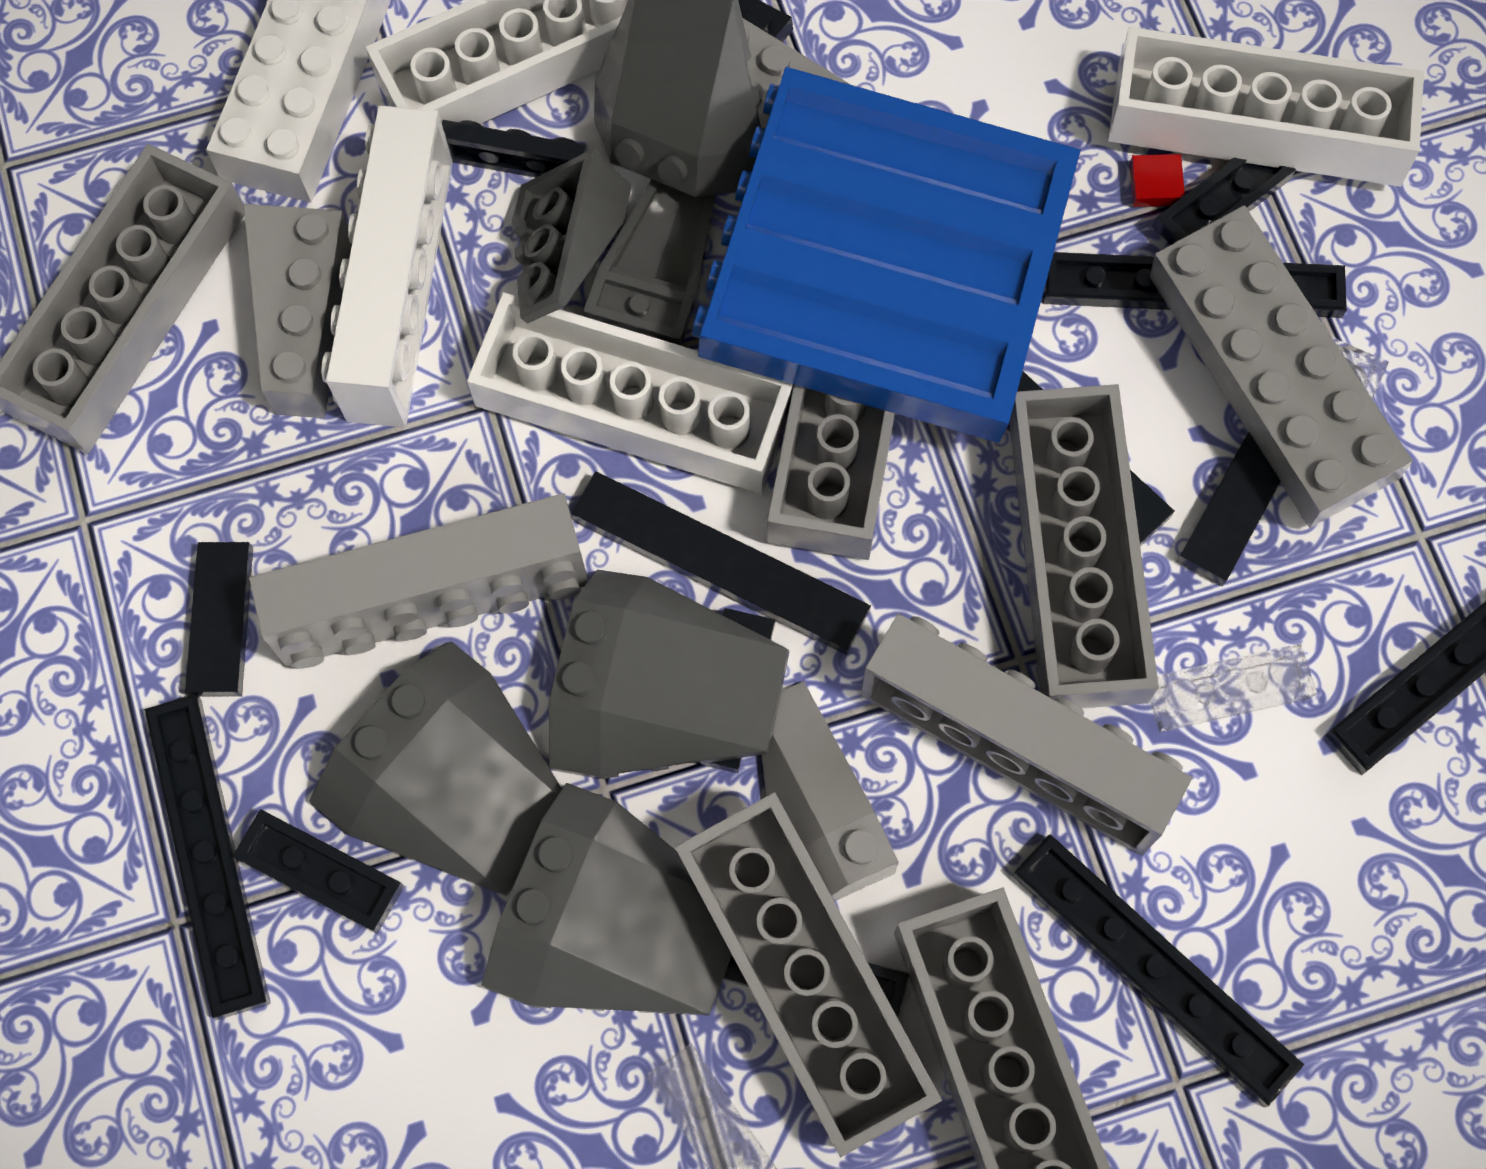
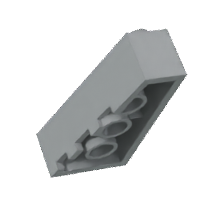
M243 204L261 391L275 415L325 418L330 388L322 380L321 368L325 352H332L335 337L331 333L330 324L332 309L334 305H341L343 289H341L339 281L340 266L343 259L350 258L352 244L349 242L347 221L341 210Z

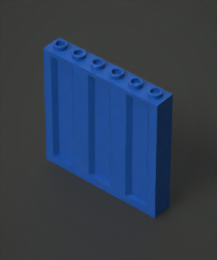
M785 66L780 85L771 83L766 95L763 114L770 115L766 129L757 126L752 139L749 157L756 158L752 172L743 170L738 183L735 200L742 202L738 217L728 215L721 239V245L728 247L724 261L714 260L711 267L706 290L714 293L709 308L700 305L696 314L692 336L699 338L698 357L1000 443L1010 421L1081 149Z

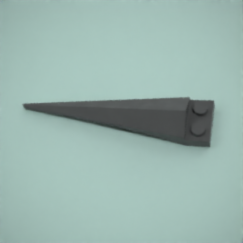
M651 179L598 267L583 310V316L681 346L696 304L715 195L694 197Z

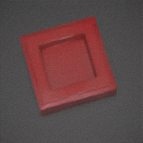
M1181 154L1132 155L1129 165L1133 207L1171 206L1185 196Z

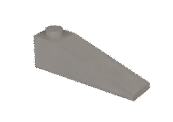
M800 682L782 690L769 754L761 755L766 797L774 792L776 793L833 900L837 901L895 874L899 861L869 800L805 682Z

